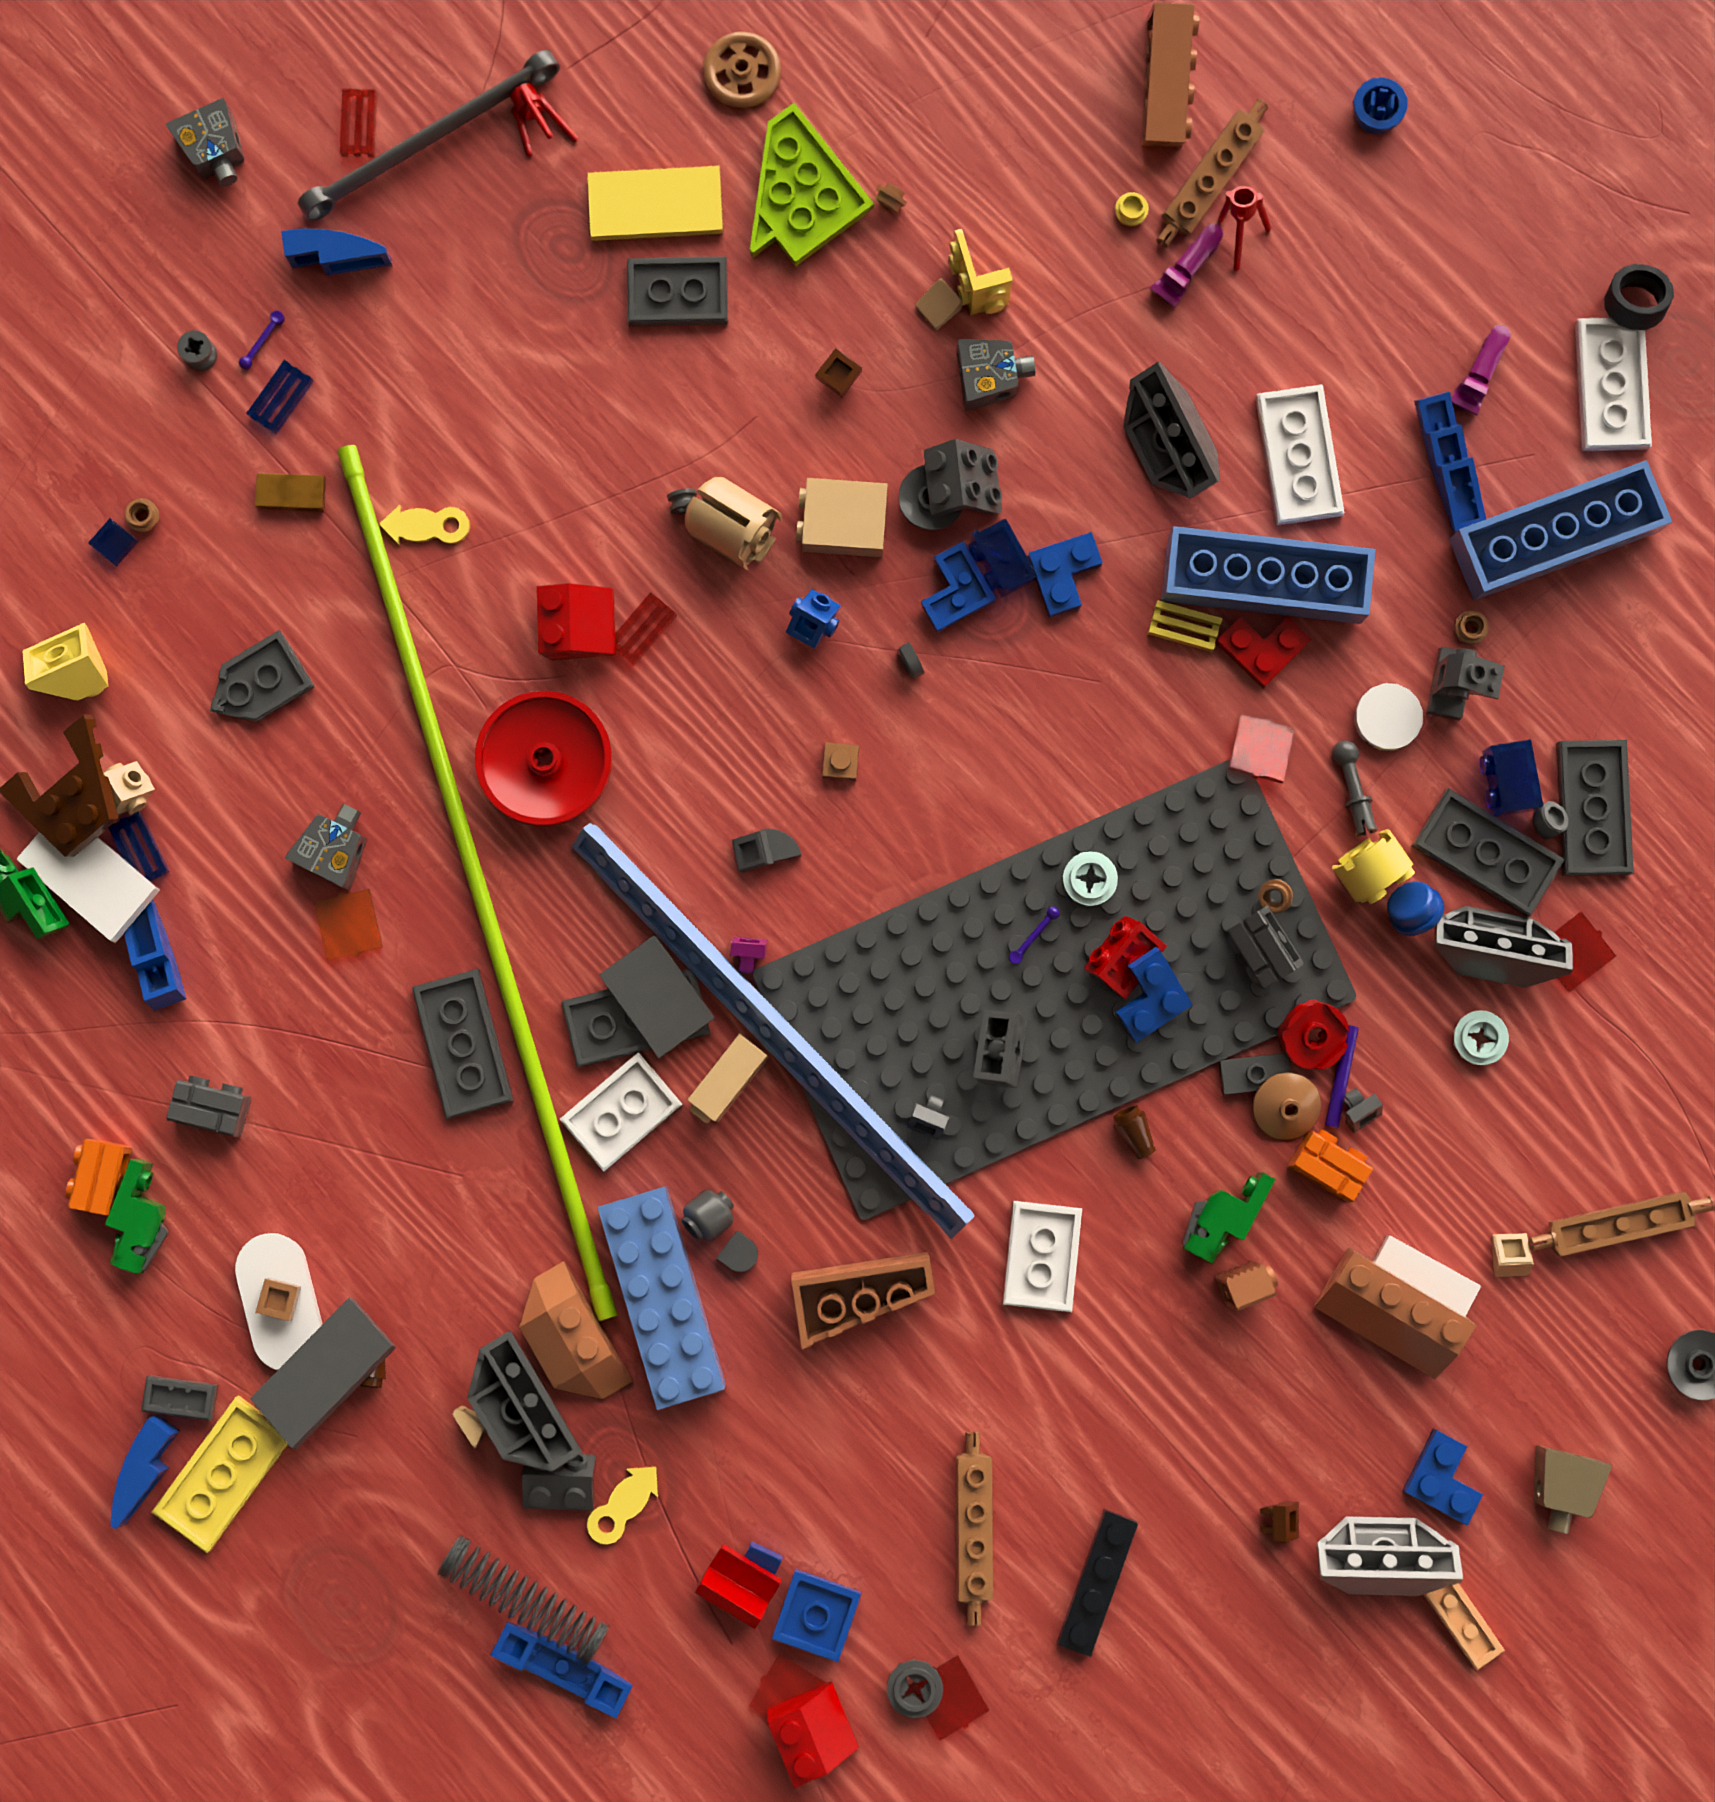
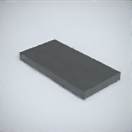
M1627 740L1557 742L1559 805L1565 810L1569 819L1568 828L1561 833L1562 858L1565 859L1562 863L1563 876L1634 874Z
M1449 788L1444 791L1411 845L1525 917L1532 915L1565 860Z
M475 969L413 986L412 990L446 1119L514 1101L480 970Z
M690 969L683 970L682 973L702 999L697 976ZM609 989L561 1001L577 1068L652 1049ZM707 1024L685 1041L710 1035L709 1025Z
M349 1297L250 1399L292 1449L297 1450L397 1347L356 1300Z

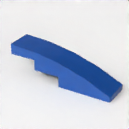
M1443 392L1415 400L1414 404L1431 469L1453 532L1486 520L1473 457H1468L1462 425L1456 422L1450 392Z

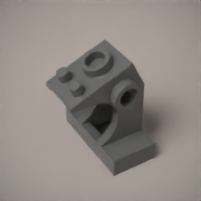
M1439 648L1426 714L1459 721L1463 717L1465 702L1469 699V694L1499 699L1505 666L1477 657V652L1474 650Z

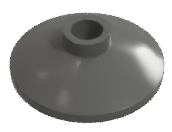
M925 465L913 469L902 481L899 489L900 509L905 518L914 526L924 530H940L953 524L961 515L963 509L940 517L931 515L930 505L925 501L929 496Z
M1707 1330L1686 1332L1678 1337L1669 1349L1666 1361L1668 1376L1675 1388L1687 1397L1696 1400L1715 1399V1333ZM1699 1357L1702 1361V1366L1700 1369L1695 1370L1692 1362L1695 1358Z

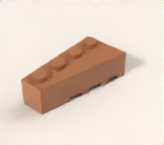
M1154 2L1147 16V28L1152 30H1149L1145 56L1150 58V64L1146 66L1144 89L1145 92H1148V98L1144 99L1142 146L1181 148L1185 143V139L1191 138L1192 118H1187V107L1193 104L1195 91L1194 84H1189L1190 70L1195 71L1197 50L1192 49V36H1197L1199 30V15H1194L1195 4Z
M928 1252L794 1272L791 1278L802 1349L812 1346L815 1342L827 1337L831 1338L838 1335L844 1330L860 1323L864 1324L874 1320L875 1317L891 1310L895 1311L935 1294Z

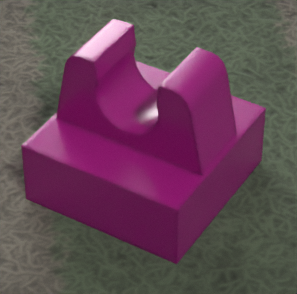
M733 937L730 955L741 956L739 972L753 973L755 959H765L767 940Z

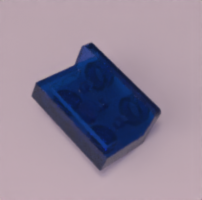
M1006 518L980 532L978 529L971 532V543L968 544L969 551L976 562L981 561L987 571L984 573L987 584L993 592L997 590L1001 598L1037 580L1038 576Z

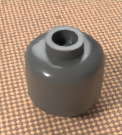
M703 1190L685 1205L682 1223L696 1240L713 1241L733 1224L731 1209L734 1208V1205L722 1191L716 1194L711 1190Z

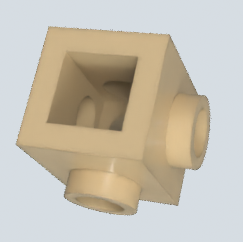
M137 761L124 766L122 763L115 764L103 773V776L109 777L117 814L126 811L129 814L140 811L147 805L146 800L155 790L149 776L143 772Z

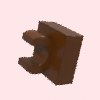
M835 348L817 371L815 378L837 395L843 397L862 373V367Z
M1284 1501L1260 1509L1261 1514H1269L1273 1518V1525L1260 1527V1532L1266 1535L1273 1534V1541L1289 1542L1299 1538V1502Z

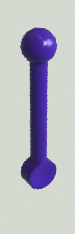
M275 310L271 313V322L249 353L239 359V366L242 369L247 370L251 368V360L276 325L284 323L285 317L281 311Z
M1049 907L1046 912L1047 916L1017 951L1015 950L1010 953L1009 960L1011 963L1019 964L1022 961L1023 953L1051 920H1055L1060 916V911L1057 907Z

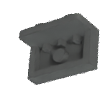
M580 1453L553 1471L524 1465L522 1472L523 1508L593 1510L596 1456Z

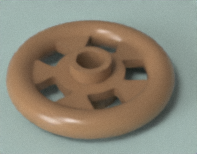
M734 32L721 37L710 47L703 63V77L710 93L721 103L735 108H748L761 104L776 90L781 77V63L774 47L763 37L750 32ZM747 46L759 51L756 58L744 53ZM731 49L735 54L727 62H724L720 56L726 50ZM744 64L748 68L745 71L740 72L736 69V67L738 65ZM759 66L768 67L766 79L757 78ZM726 72L730 82L722 86L716 75ZM752 85V93L738 94V86Z

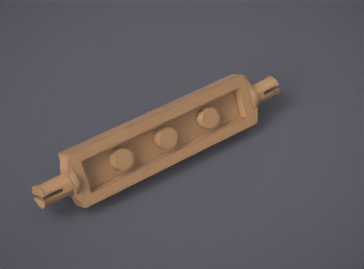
M1257 99L1248 113L1239 109L1234 114L1161 215L1167 226L1160 236L1157 237L1156 241L1160 244L1166 238L1161 245L1162 247L1168 248L1177 233L1187 237L1192 232L1265 129L1262 128L1258 121L1268 109L1267 103L1261 106L1264 102L1263 100Z
M1686 1192L1673 1193L1548 1222V1234L1529 1237V1243H1533V1245H1530L1533 1252L1552 1247L1557 1256L1569 1255L1692 1227L1695 1225V1214L1714 1211L1715 1205H1705L1714 1203L1710 1196L1691 1201Z
M972 1431L965 1432L966 1453L955 1457L956 1600L967 1604V1625L975 1626L976 1624L979 1626L982 1625L981 1604L993 1600L992 1457L980 1453V1432Z

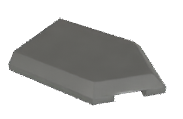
M278 630L221 665L218 676L219 682L215 698L212 699L210 711L258 722L315 686L283 633Z

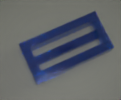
M284 360L246 414L276 435L314 380ZM288 373H290V375L287 377V379L285 380V382L283 383V385L280 387V389L278 390V392L275 394V396L273 397V399L270 401V403L268 404V406L265 408V410L263 411V413H262L261 416H260L259 414L261 413V411L264 409V407L266 406V404L269 402V400L271 399V397L274 395V393L276 392V390L278 389V387L281 385V383L283 382V380L286 378V376L288 375ZM296 380H301L299 385L296 387L294 392L286 401V403L279 411L277 416L274 418L272 423H270L268 421L269 418L272 416L277 407L285 399L286 394L289 392V390L294 385Z
M138 811L130 817H124L109 827V831L122 858L140 873L120 831L122 829L125 830L146 874L144 877L150 882L170 872L142 812ZM134 823H137L158 867V870L154 872L132 828Z

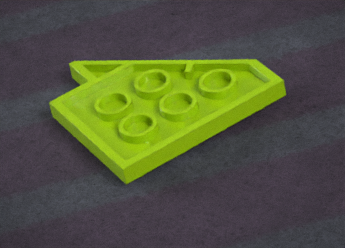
M793 103L769 120L767 124L750 254L754 258L776 241L796 267L872 211L874 203L797 105Z

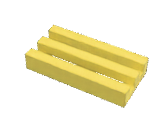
M1157 600L1148 635L1213 652L1222 618ZM1165 612L1179 617L1201 622L1204 624L1212 625V628L1210 629L1200 625L1160 615V613ZM1162 623L1205 635L1209 639L1204 641L1157 627V624Z

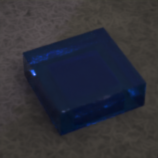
M109 518L88 543L115 566H118L139 541Z

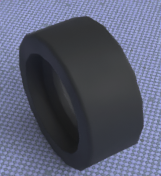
M1646 264L1625 266L1615 273L1604 297L1605 310L1613 321L1630 330L1653 328L1664 319L1674 298L1673 285L1668 276L1655 267ZM1639 287L1647 290L1654 296L1658 304L1649 308L1635 306L1624 299L1620 289Z

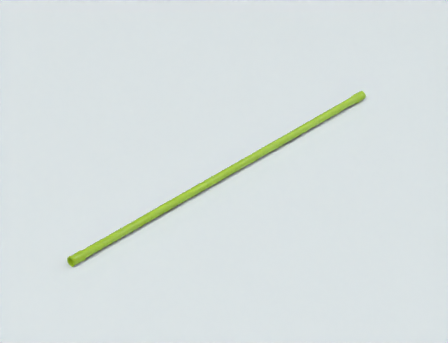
M356 445L343 446L337 450L344 477L349 484L589 1284V1294L597 1320L602 1321L617 1316L616 1307L597 1254L366 486Z

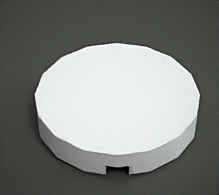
M1383 683L1372 687L1360 698L1354 710V724L1359 736L1372 745L1373 748L1381 751H1394L1407 746L1418 736L1423 724V710L1418 698L1409 689L1398 684Z

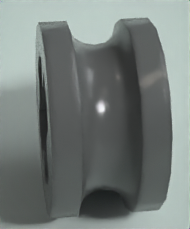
M680 489L669 493L667 499L669 502H672L670 507L671 514H685L691 498L697 496L696 489Z

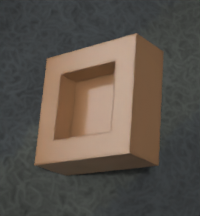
M825 742L823 778L856 780L859 745Z
M265 1278L255 1313L292 1321L301 1286Z

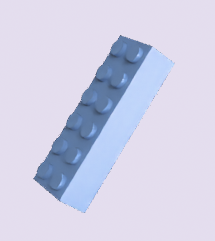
M1646 460L1461 528L1449 541L1471 596L1475 601L1656 534L1671 524L1672 519Z
M1173 526L1167 538L1161 601L1361 624L1370 614L1376 549Z
M664 1186L597 1207L657 1410L724 1390L726 1387L725 1378L668 1187Z

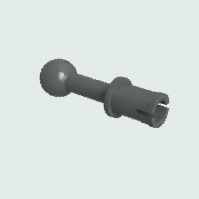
M1344 740L1338 742L1333 747L1332 759L1338 766L1342 767L1351 799L1345 803V807L1350 809L1356 836H1366L1365 824L1370 834L1378 831L1370 804L1373 800L1371 796H1364L1355 765L1359 757V750L1353 742Z

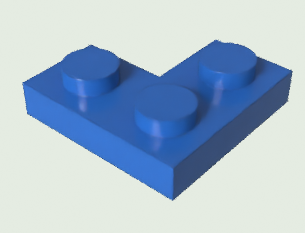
M1092 532L1028 553V559L1049 618L1081 608L1082 603L1072 576L1100 567L1103 563Z
M964 541L934 556V561L949 587L921 601V606L934 630L938 633L994 603L996 598Z
M1157 947L1128 965L1143 994L1116 1011L1131 1039L1136 1043L1193 1005L1161 950Z
M1433 1428L1402 1491L1468 1526L1483 1494L1452 1478L1468 1446Z

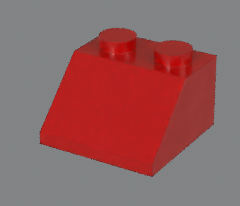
M571 583L537 586L538 653L552 661L616 655L614 589Z
M832 1681L767 1708V1723L794 1788L827 1775L859 1748Z

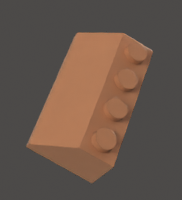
M1349 1247L1313 1306L1433 1379H1436L1459 1356L1477 1326L1467 1317Z

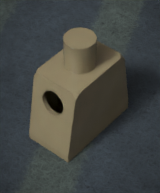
M1536 1445L1534 1502L1551 1509L1547 1528L1569 1534L1573 1514L1591 1518L1612 1465L1601 1460Z

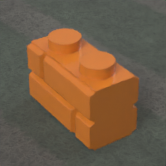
M1322 1129L1318 1133L1308 1131L1288 1163V1167L1346 1203H1353L1373 1170V1167L1365 1163L1368 1157L1354 1148L1350 1147L1348 1151H1345L1335 1145L1338 1139Z
M84 1139L83 1144H79L74 1153L73 1163L77 1165L75 1178H71L66 1187L65 1197L70 1199L68 1207L109 1216L128 1167L132 1147L96 1139Z

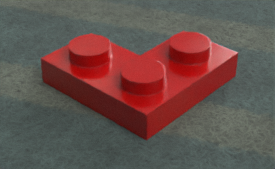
M1240 616L1215 643L1253 680L1264 688L1312 639L1288 616L1265 639Z

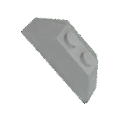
M1345 1517L1316 1545L1320 1579L1348 1594L1421 1596L1463 1581L1458 1545L1450 1540L1447 1541L1438 1532L1416 1518Z

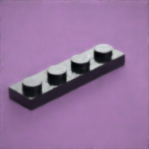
M1104 1509L1059 1633L1058 1645L1091 1657L1138 1526L1136 1520Z

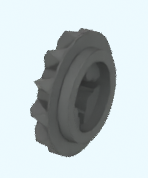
M915 1659L899 1663L889 1675L887 1682L888 1699L892 1707L903 1716L921 1718L929 1715L938 1707L943 1695V1683L939 1672L928 1662ZM907 1676L916 1683L925 1681L921 1687L923 1701L915 1693L904 1695L905 1691L909 1688Z

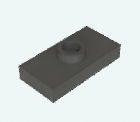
M1285 1053L1219 1061L1223 1095L1257 1091L1260 1085L1269 1077L1278 1073L1291 1072L1289 1058Z
M149 1375L146 1377L141 1411L208 1421L213 1420L219 1384Z

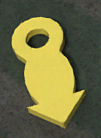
M399 505L379 523L399 545L400 537L411 542H427L437 538L446 544H458L465 540L470 530V523L466 514L454 507L444 508L437 513L420 508L401 512V506ZM448 519H456L459 522V528L456 532L447 533L444 530V523Z
M656 1467L626 1469L632 1475L616 1486L610 1495L608 1504L598 1506L588 1518L587 1528L593 1540L600 1544L616 1542L625 1531L626 1521L635 1517L644 1508L651 1492L658 1497ZM604 1516L611 1517L615 1523L614 1529L608 1533L601 1531L598 1526L600 1518Z

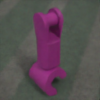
M1216 224L1208 225L1175 263V266H1170L1163 273V276L1149 289L1175 308L1185 295L1190 280L1218 248L1223 237L1221 227Z
M1498 325L1486 337L1468 375L1463 378L1452 393V404L1476 416L1478 415L1481 403L1489 387L1487 384L1510 340L1511 334L1507 327Z

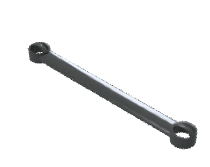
M543 50L533 54L526 61L524 69L326 188L318 186L307 190L298 200L299 208L309 221L318 220L332 211L336 201L506 100L518 86L525 83L542 85L550 81L558 74L560 70L559 63L550 50Z

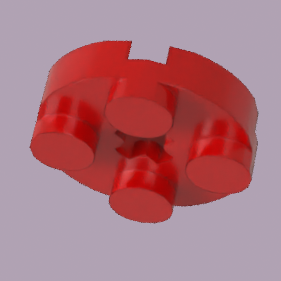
M1311 999L1299 1004L1287 1014L1283 1023L1278 1028V1037L1281 1040L1283 1052L1293 1063L1305 1069H1326L1338 1062L1346 1052L1349 1025L1344 1015L1337 1008ZM1320 1027L1321 1031L1318 1033L1320 1040L1317 1043L1313 1040L1308 1042L1309 1032Z

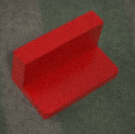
M722 1545L705 1571L695 1593L755 1629L761 1621L769 1602L780 1587L782 1580L727 1545Z

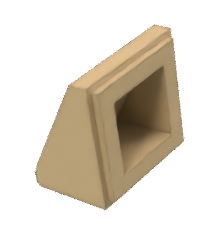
M940 278L915 304V307L937 331L962 309V300Z
M1527 1233L1492 1235L1495 1277L1529 1275L1534 1263Z
M464 1406L458 1407L452 1415L471 1445L476 1448L480 1445L486 1430L475 1411Z

